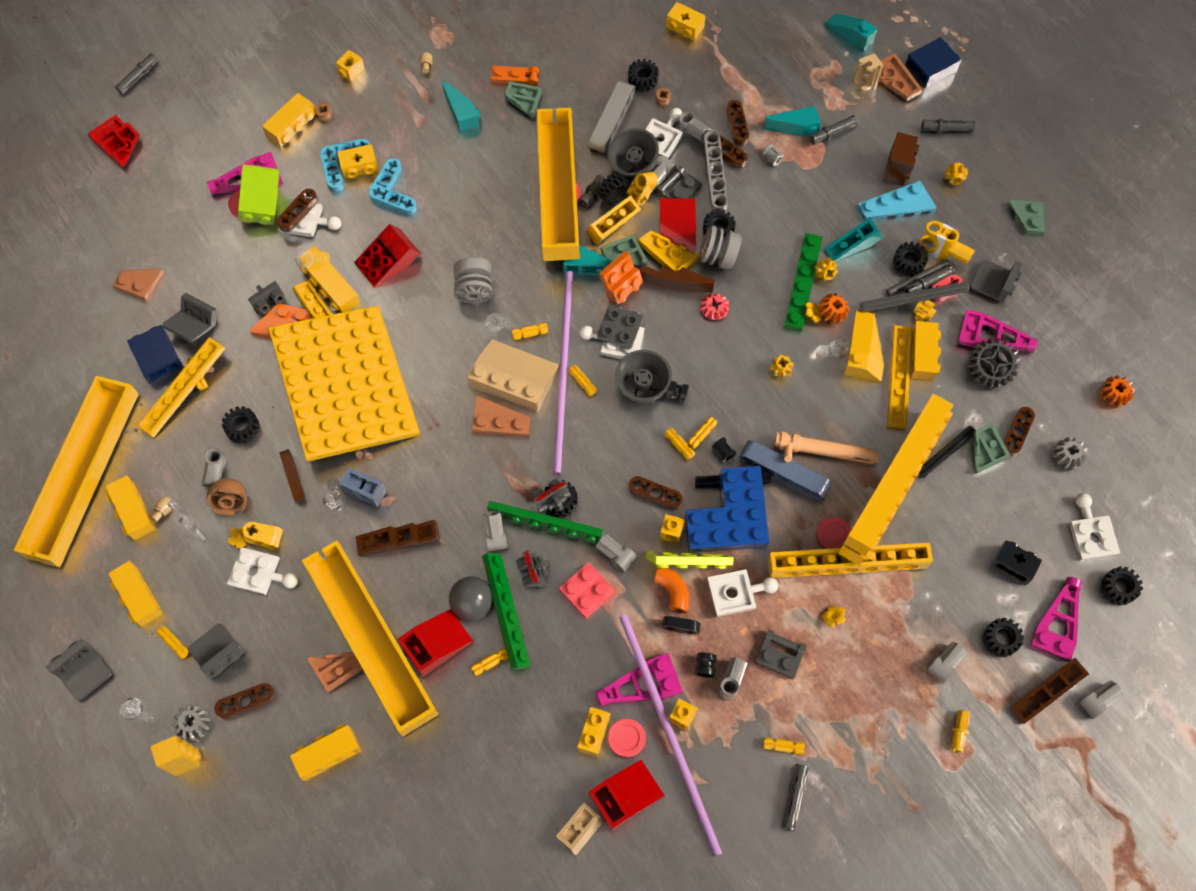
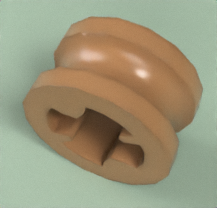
M666 88L658 89L656 92V102L661 106L668 105L671 101L670 90Z
M321 103L316 106L315 112L319 120L326 121L331 118L332 112L328 104Z

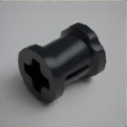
M725 437L712 445L713 450H716L721 456L723 463L731 460L737 453L731 449Z

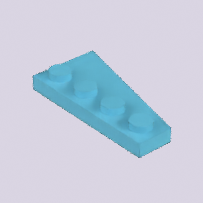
M921 181L863 201L857 205V209L864 221L869 217L872 220L886 219L888 216L901 217L904 214L913 213V215L926 211L932 213L936 212L937 209Z

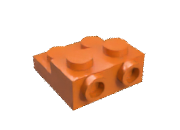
M626 251L599 273L608 299L616 304L624 303L627 300V296L632 292L638 291L639 286L643 283L639 269L634 267L630 253Z

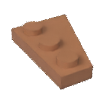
M895 53L880 60L884 66L879 82L906 101L922 93L923 89Z
M476 396L472 433L529 437L531 417Z

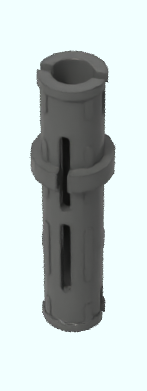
M150 53L142 62L136 64L135 69L118 83L115 89L124 95L142 76L149 73V70L159 62L158 58Z
M852 115L831 126H824L820 131L810 134L809 140L812 142V145L822 140H829L832 136L857 126L858 120L855 118V115Z
M942 118L937 120L923 119L921 130L937 131L938 133L942 131L974 132L975 121L943 120Z
M948 265L924 278H917L915 282L904 286L903 291L908 293L925 290L944 278L955 275L954 268Z
M802 764L795 765L793 781L789 785L791 789L782 828L791 831L796 830L803 792L807 788L805 783L809 767Z

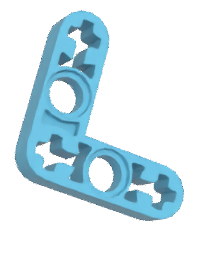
M367 139L334 144L321 149L320 155L326 182L331 192H339L344 187L337 152L370 145ZM330 153L332 160H328L327 154ZM331 166H334V167L337 168V169H336L335 171H333V172L327 171L328 168L331 167ZM332 178H336L337 185H333Z
M390 158L386 161L369 189L370 199L374 203L402 214L413 215L417 211L416 201L409 196L391 190L402 171V167L398 159ZM383 178L390 179L388 183L381 182ZM392 197L398 199L395 203L388 202Z

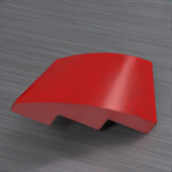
M114 115L88 133V137L122 168L126 166L140 137L128 122L124 124L117 115Z
M660 198L659 234L670 239L671 243L679 247L682 245L687 248L686 250L695 254V198Z

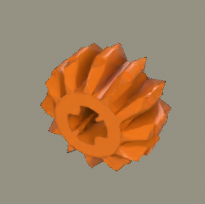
M829 293L820 300L818 310L821 312L819 316L824 317V322L829 320L830 324H839L848 317L850 307L847 305L849 301H844V296L839 297L837 293L833 295Z
M1116 375L1114 378L1110 376L1101 385L1102 390L1100 394L1104 396L1103 401H1109V406L1114 404L1118 408L1121 405L1126 406L1133 399L1135 388L1130 387L1132 382H1127L1126 377L1121 379L1119 375Z

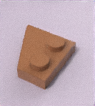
M160 268L122 270L113 283V287L147 301L164 272Z
M352 651L342 652L337 655L328 654L323 657L307 658L328 693L363 670Z

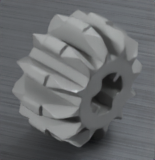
M1067 437L1064 440H1059L1053 448L1055 453L1053 459H1057V465L1062 464L1064 469L1068 467L1071 470H1074L1076 467L1079 468L1087 459L1085 454L1087 448H1082L1083 442L1077 443L1076 438L1070 440Z
M188 705L186 711L181 708L179 710L181 715L174 716V719L178 720V722L173 724V728L177 729L175 734L182 736V739L185 741L189 738L192 741H196L197 735L201 738L204 737L203 729L209 730V727L205 725L210 722V718L206 717L208 712L201 710V707L198 705L194 708L192 705Z

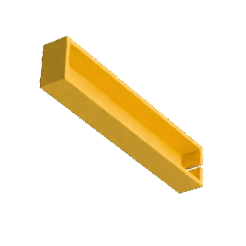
M571 107L556 108L557 123H553L552 108L537 109L543 261L580 259Z
M95 376L13 550L23 558L37 562L41 561L44 564L60 568L138 397L137 391L131 384Z
M932 394L838 554L859 566L863 560L868 561L938 438L945 429L946 424L953 415L950 410L954 404Z
M338 540L322 548L327 559L323 560L317 551L303 559L302 562L398 732L403 737L439 714Z

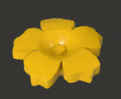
M807 302L805 305L807 308L805 315L808 318L811 317L814 323H818L823 317L819 316L821 311L818 310V305Z
M235 527L230 529L229 535L231 537L227 539L228 544L236 546L237 549L246 547L247 542L243 538V527H240L239 531Z
M830 606L828 611H825L822 615V620L826 622L829 628L834 627L835 623L838 625L844 624L846 610L843 607Z

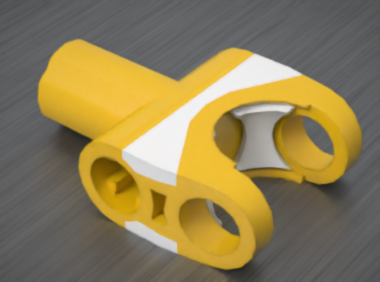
M939 221L928 222L925 228L927 235L922 236L919 241V247L922 245L925 247L923 251L927 250V254L940 261L949 259L951 256L967 265L975 252L970 247L958 242L959 233L957 230ZM936 226L938 231H931L929 227ZM923 241H929L932 246H925Z

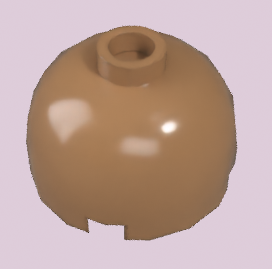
M223 478L215 481L210 486L207 492L206 505H210L213 508V512L231 516L235 515V511H240L241 513L246 508L247 491L239 481Z

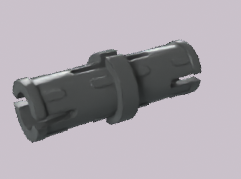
M597 175L591 185L586 187L585 193L579 199L581 206L587 208L591 201L598 196V189L601 188L600 184H603L605 179L602 175Z

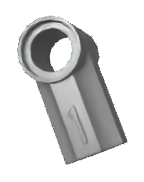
M683 112L679 116L683 134L692 135L700 141H704L705 133L710 131L711 128L695 119L692 112Z
M662 155L658 158L655 167L650 171L654 172L658 178V183L654 190L666 177L669 178L677 167L675 163Z
M215 447L209 448L204 454L206 462L201 483L203 487L210 488L215 481L221 479L223 468L227 463L226 456ZM215 456H219L217 461L212 462Z
M489 511L483 514L488 552L508 549L500 511Z
M608 534L604 535L596 545V549L608 557L611 563L621 572H625L637 558L630 548L621 546Z
M952 641L943 651L942 655L933 661L927 671L944 684L967 652L962 645Z
M737 657L730 658L719 688V695L722 699L731 701L736 698L748 664L744 660ZM729 685L733 687L734 692L728 693L724 690V687Z
M1110 680L1097 691L1091 692L1080 700L1079 704L1094 719L1108 709L1107 706L1123 695L1122 689L1117 683Z

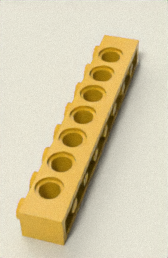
M930 543L876 546L868 561L863 560L860 566L838 554L841 548L770 552L768 568L771 578L928 569L933 562Z

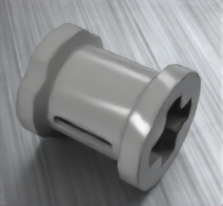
M772 143L768 144L761 153V156L768 158L773 166H777L784 158V154L778 152Z

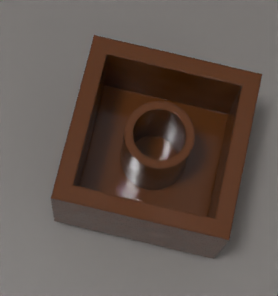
M897 132L889 154L883 181L903 186L905 180H909L916 161L915 155H917L919 149L917 144L918 137Z

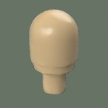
M423 52L419 57V65L425 74L429 72L433 65V57L428 52Z
M162 497L154 506L153 510L155 512L151 519L158 522L161 517L168 515L174 507L173 500L170 497Z

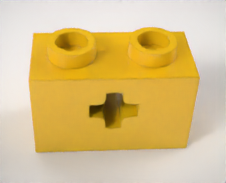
M678 2L667 14L666 27L692 40H695L704 28L705 15Z
M372 144L337 152L344 179L372 174L378 171Z
M590 707L577 747L578 752L598 758L610 720V713Z

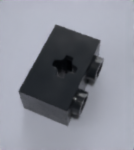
M1006 540L998 549L990 566L1027 585L1033 580L1042 559L1038 558L1033 552L1023 550L1015 542Z

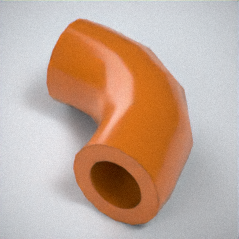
M658 567L654 584L660 585L668 591L670 596L668 609L676 613L686 614L689 609L690 594L685 581L676 571L670 568Z

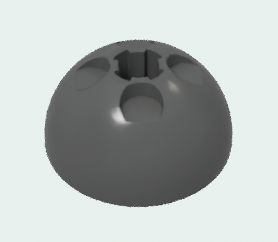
M633 128L620 133L612 141L608 150V161L614 171H619L626 178H635L639 173L650 172L655 167L659 158V145L655 136L651 132L640 128Z
M636 350L628 353L619 361L616 367L615 378L619 390L625 397L637 403H649L659 399L666 393L671 383L672 372L670 365L660 354L650 350Z

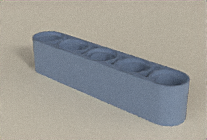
M748 440L739 455V460L750 467L761 466L762 473H770L771 477L817 501L824 500L832 485L828 478L794 461L786 462L784 456L755 441Z

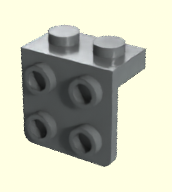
M982 260L970 288L1003 303L1008 295L1012 296L1016 288L1013 284L1014 281L1018 282L1022 271H1019L1022 263L1015 261L1009 270L990 261Z
M185 293L181 296V311L163 322V328L188 342H194L215 327L216 308Z
M609 304L597 333V338L625 349H631L639 328L644 325V316L638 312H631L620 306Z
M222 624L215 625L188 647L190 654L201 666L202 672L210 679L218 676L227 666L237 661L245 653Z
M82 639L73 642L68 647V650L54 657L51 663L46 666L50 673L60 678L69 692L78 701L85 698L110 678L112 674L94 649Z

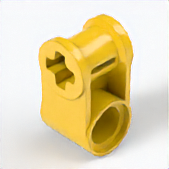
M654 172L639 173L628 187L626 193L635 199L638 206L643 205L648 200L658 183L657 175Z
M248 522L244 525L243 538L247 543L271 550L278 549L283 529L256 522ZM252 530H255V533H253V535L250 536L249 533H251Z

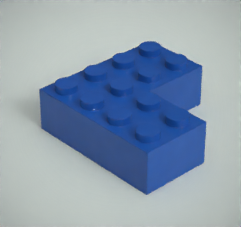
M761 466L721 469L719 478L723 507L686 510L685 512L688 553L766 548L770 542Z

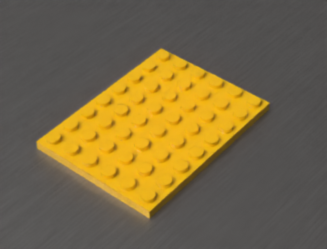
M379 306L269 327V334L306 462L420 435Z

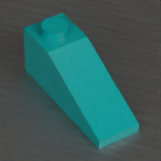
M837 13L825 22V26L863 52L874 42L878 29L864 19Z
M446 81L442 82L445 97L459 131L462 132L478 127L479 119L481 118L479 109H475L473 102Z
M812 106L765 116L763 127L765 130L807 136L819 131L821 121L816 107Z
M869 217L824 249L831 260L837 262L869 248L883 239L884 236Z
M579 246L580 259L564 260V273L572 271L573 274L599 275L613 261L584 246Z

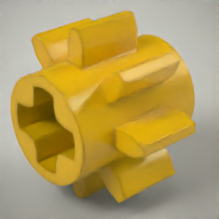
M952 163L947 167V171H945V179H949V183L953 185L963 183L966 180V176H968V169L964 168V165L961 163Z
M829 257L820 259L815 266L817 269L815 274L818 278H822L823 281L833 279L836 273H838L835 269L838 265L834 260L831 261Z
M929 300L925 301V303L920 301L913 311L916 314L914 319L929 322L936 313V310L933 309L935 304Z
M780 354L777 359L773 357L770 370H774V376L784 379L786 374L791 375V368H793L794 363L790 362V356L786 357Z

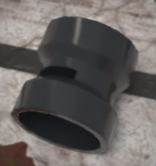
M671 381L666 399H678L679 402L685 403L689 385H679L677 382Z
M706 652L697 653L696 661L698 666L695 668V675L705 678L715 677L716 670L713 667L717 662V655Z

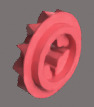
M710 293L708 296H704L701 301L700 310L706 318L720 320L728 314L729 302L725 296L722 297L719 293ZM713 301L718 305L717 311L714 307H711Z

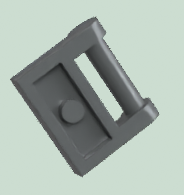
M677 166L674 169V173L662 185H658L655 191L663 198H691L701 188L702 183L688 174L683 167ZM680 177L682 180L669 193L667 189Z
M769 629L755 664L794 679L807 645L803 643L798 644L774 634L775 631ZM771 641L796 651L797 654L792 656L769 646Z

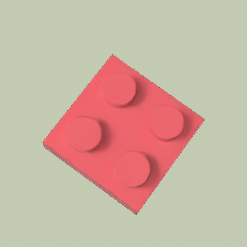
M587 563L559 588V591L585 619L616 592L590 563Z

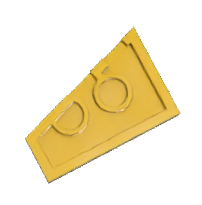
M649 231L638 239V244L656 261L676 272H680L682 267L689 268L699 260V253L695 252L694 254L687 251L686 247L682 245L679 247L671 243L670 239L653 231Z

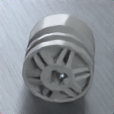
M711 225L703 237L699 260L703 263L708 260V264L712 265L717 258V266L719 268L731 270L740 250L742 235L729 230L725 237H723V228L717 230L716 226Z
M467 257L460 259L454 264V295L459 301L481 303L492 297L491 263L483 258Z

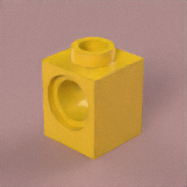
M350 50L336 62L338 74L351 82L364 70L362 58Z
M665 514L659 540L678 545L685 519Z
M679 698L669 717V721L687 731L698 708Z

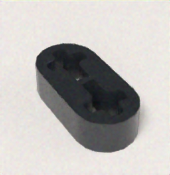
M664 616L661 627L668 631L698 635L700 634L701 623L690 619Z

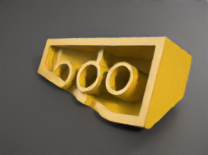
M856 310L844 375L881 383L884 363L875 314Z

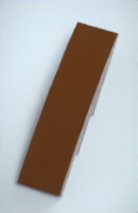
M643 265L640 270L642 280L656 286L688 292L714 291L716 280L684 267L681 268L680 272H676L662 266L659 272Z
M435 520L417 525L410 523L396 528L389 526L356 536L359 556L400 550L440 540L438 525Z
M1073 658L1010 708L1021 722L1025 724L1084 679L1089 673L1076 658Z

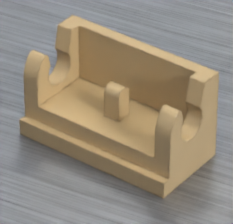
M875 53L858 60L852 83L854 85L864 83L865 86H862L860 91H866L872 87L876 88L884 65Z
M583 803L556 835V838L576 856L601 826L603 820L600 815Z

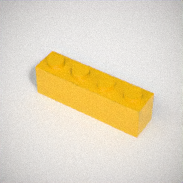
M316 246L298 257L300 263L298 267L304 275L308 274L312 285L320 288V294L324 299L328 298L331 301L330 305L336 312H348L361 304L358 294Z

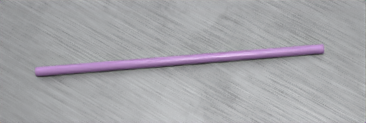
M566 271L554 475H561L572 271Z
M627 614L619 617L712 852L714 856L722 854Z

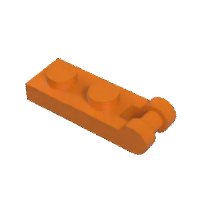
M492 65L491 83L508 84L511 81L536 86L538 84L539 68L536 66L524 68Z

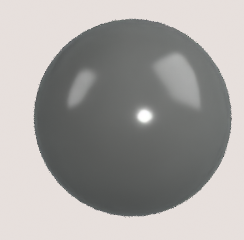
M464 577L458 580L450 590V608L455 616L461 620L468 622L481 620L489 614L494 602L490 586L479 577Z

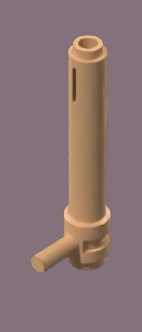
M784 431L781 433L777 432L775 436L774 447L785 451L784 460L786 462H791L792 452L797 453L798 451L872 465L878 463L879 452H876V449L807 438L796 433L790 435Z

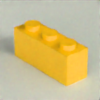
M297 93L262 125L266 137L282 147L309 120L313 119L316 114L314 105L311 101Z
M630 195L591 224L585 232L594 244L597 245L635 217L642 209Z
M915 322L912 328L910 379L933 381L935 376L939 375L940 363H938V358L940 357L941 347H938V342L941 338V331L938 330V323Z
M128 475L106 485L108 490L106 494L107 499L111 504L114 503L116 509L113 511L117 519L123 523L121 529L125 536L129 535L133 540H136L156 530L135 483Z
M130 560L108 573L111 578L109 583L114 591L118 590L120 594L118 599L123 607L127 606L129 610L127 616L133 624L137 623L143 627L163 615L137 566Z
M340 725L333 729V733L327 736L321 735L314 739V743L309 746L303 745L298 747L290 757L300 779L306 781L362 751L352 728L349 725Z
M177 736L150 746L156 767L174 776H179L200 766L199 759H201L198 748Z

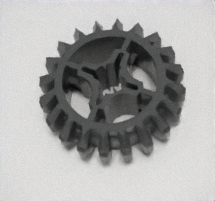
M989 338L987 342L982 340L980 342L981 345L976 344L974 346L976 350H972L970 352L972 357L968 358V361L973 362L968 365V368L974 369L970 375H977L975 381L977 382L981 379L982 386L988 382V388H992L993 385L999 388L1001 384L1006 386L1008 381L1012 382L1014 380L1013 376L1018 375L1015 369L1020 368V365L1015 363L1020 361V358L1014 356L1018 351L1012 352L1011 350L1013 345L1011 344L1007 347V340L1000 343V338H996L995 341ZM993 349L990 357L980 358L983 351ZM1001 352L1005 355L1007 360H1004L1001 357ZM993 359L995 360V362H997L996 366H993V364H991V361ZM981 366L987 368L988 374L983 371ZM1007 368L1003 376L995 377L998 369Z

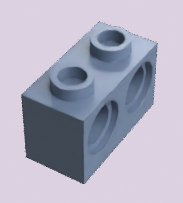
M349 467L339 483L344 493L375 507H378L386 493L383 482Z

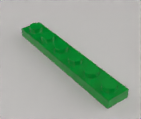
M809 233L804 235L784 324L786 329L802 332L806 316L805 310L807 309L805 305L809 302L816 270L815 266L817 265L823 236Z
M489 501L487 506L488 512L500 511L502 518L509 519L510 522L515 524L525 523L534 529L541 527L554 534L560 532L570 538H584L589 543L599 542L603 537V529L493 501Z
M486 553L482 555L510 667L511 670H525L531 666L501 554Z

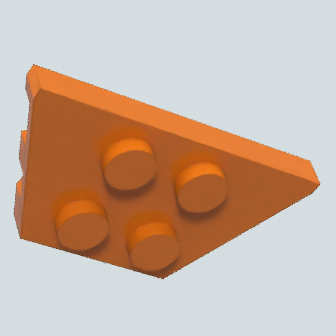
M277 304L251 328L250 332L252 335L271 338L269 327L312 318L304 308Z

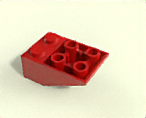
M389 224L355 260L354 264L373 287L376 288L408 267L418 257L420 251L400 228Z
M451 609L415 626L397 639L422 677L473 642V639Z
M642 760L632 764L588 791L590 799L611 832L665 796Z

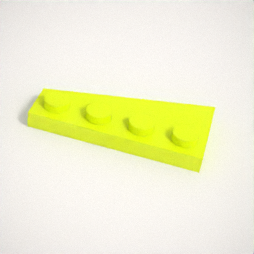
M646 551L645 559L657 564L659 568H669V565H676L677 568H688V565H695L696 568H707V565H714V568L720 569L726 568V565H733L734 558L727 554L701 553L700 556H697L694 553L684 552L681 553V556L671 552H663L662 555H657L653 551Z

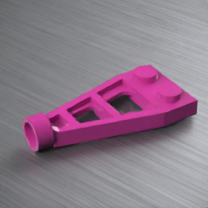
M271 152L256 156L243 163L245 165L278 169ZM243 164L217 179L207 181L211 195L240 190L241 184L229 185L228 180L235 176L242 177ZM279 173V182H278V184H281V183H283V181H282V178H281L280 173Z
M966 309L958 344L975 348L976 344L981 345L980 342L982 340L987 342L988 339L980 337L982 326L987 325L996 330V338L1001 339L1002 332L1015 337L1014 343L1006 344L1007 347L1011 344L1013 345L1011 350L1034 353L1038 339L1031 338L1029 335L987 314Z
M1074 577L1066 578L1063 588L1035 627L1029 646L1064 661H1071L1077 644L1081 580ZM1062 600L1071 603L1069 616L1057 611ZM1054 618L1066 622V636H1061L1049 630V625Z
M669 653L646 661L649 671L655 676L658 685L657 691L661 700L683 693ZM639 666L606 688L595 691L600 707L607 704L652 701L649 691L642 690L638 683L639 678L642 676ZM632 681L636 693L622 696L619 687Z

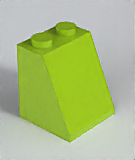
M243 164L238 220L246 223L255 222L263 225H274L280 169Z

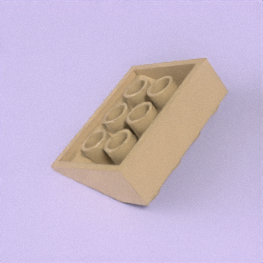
M492 339L475 361L467 379L469 387L538 413L560 365Z

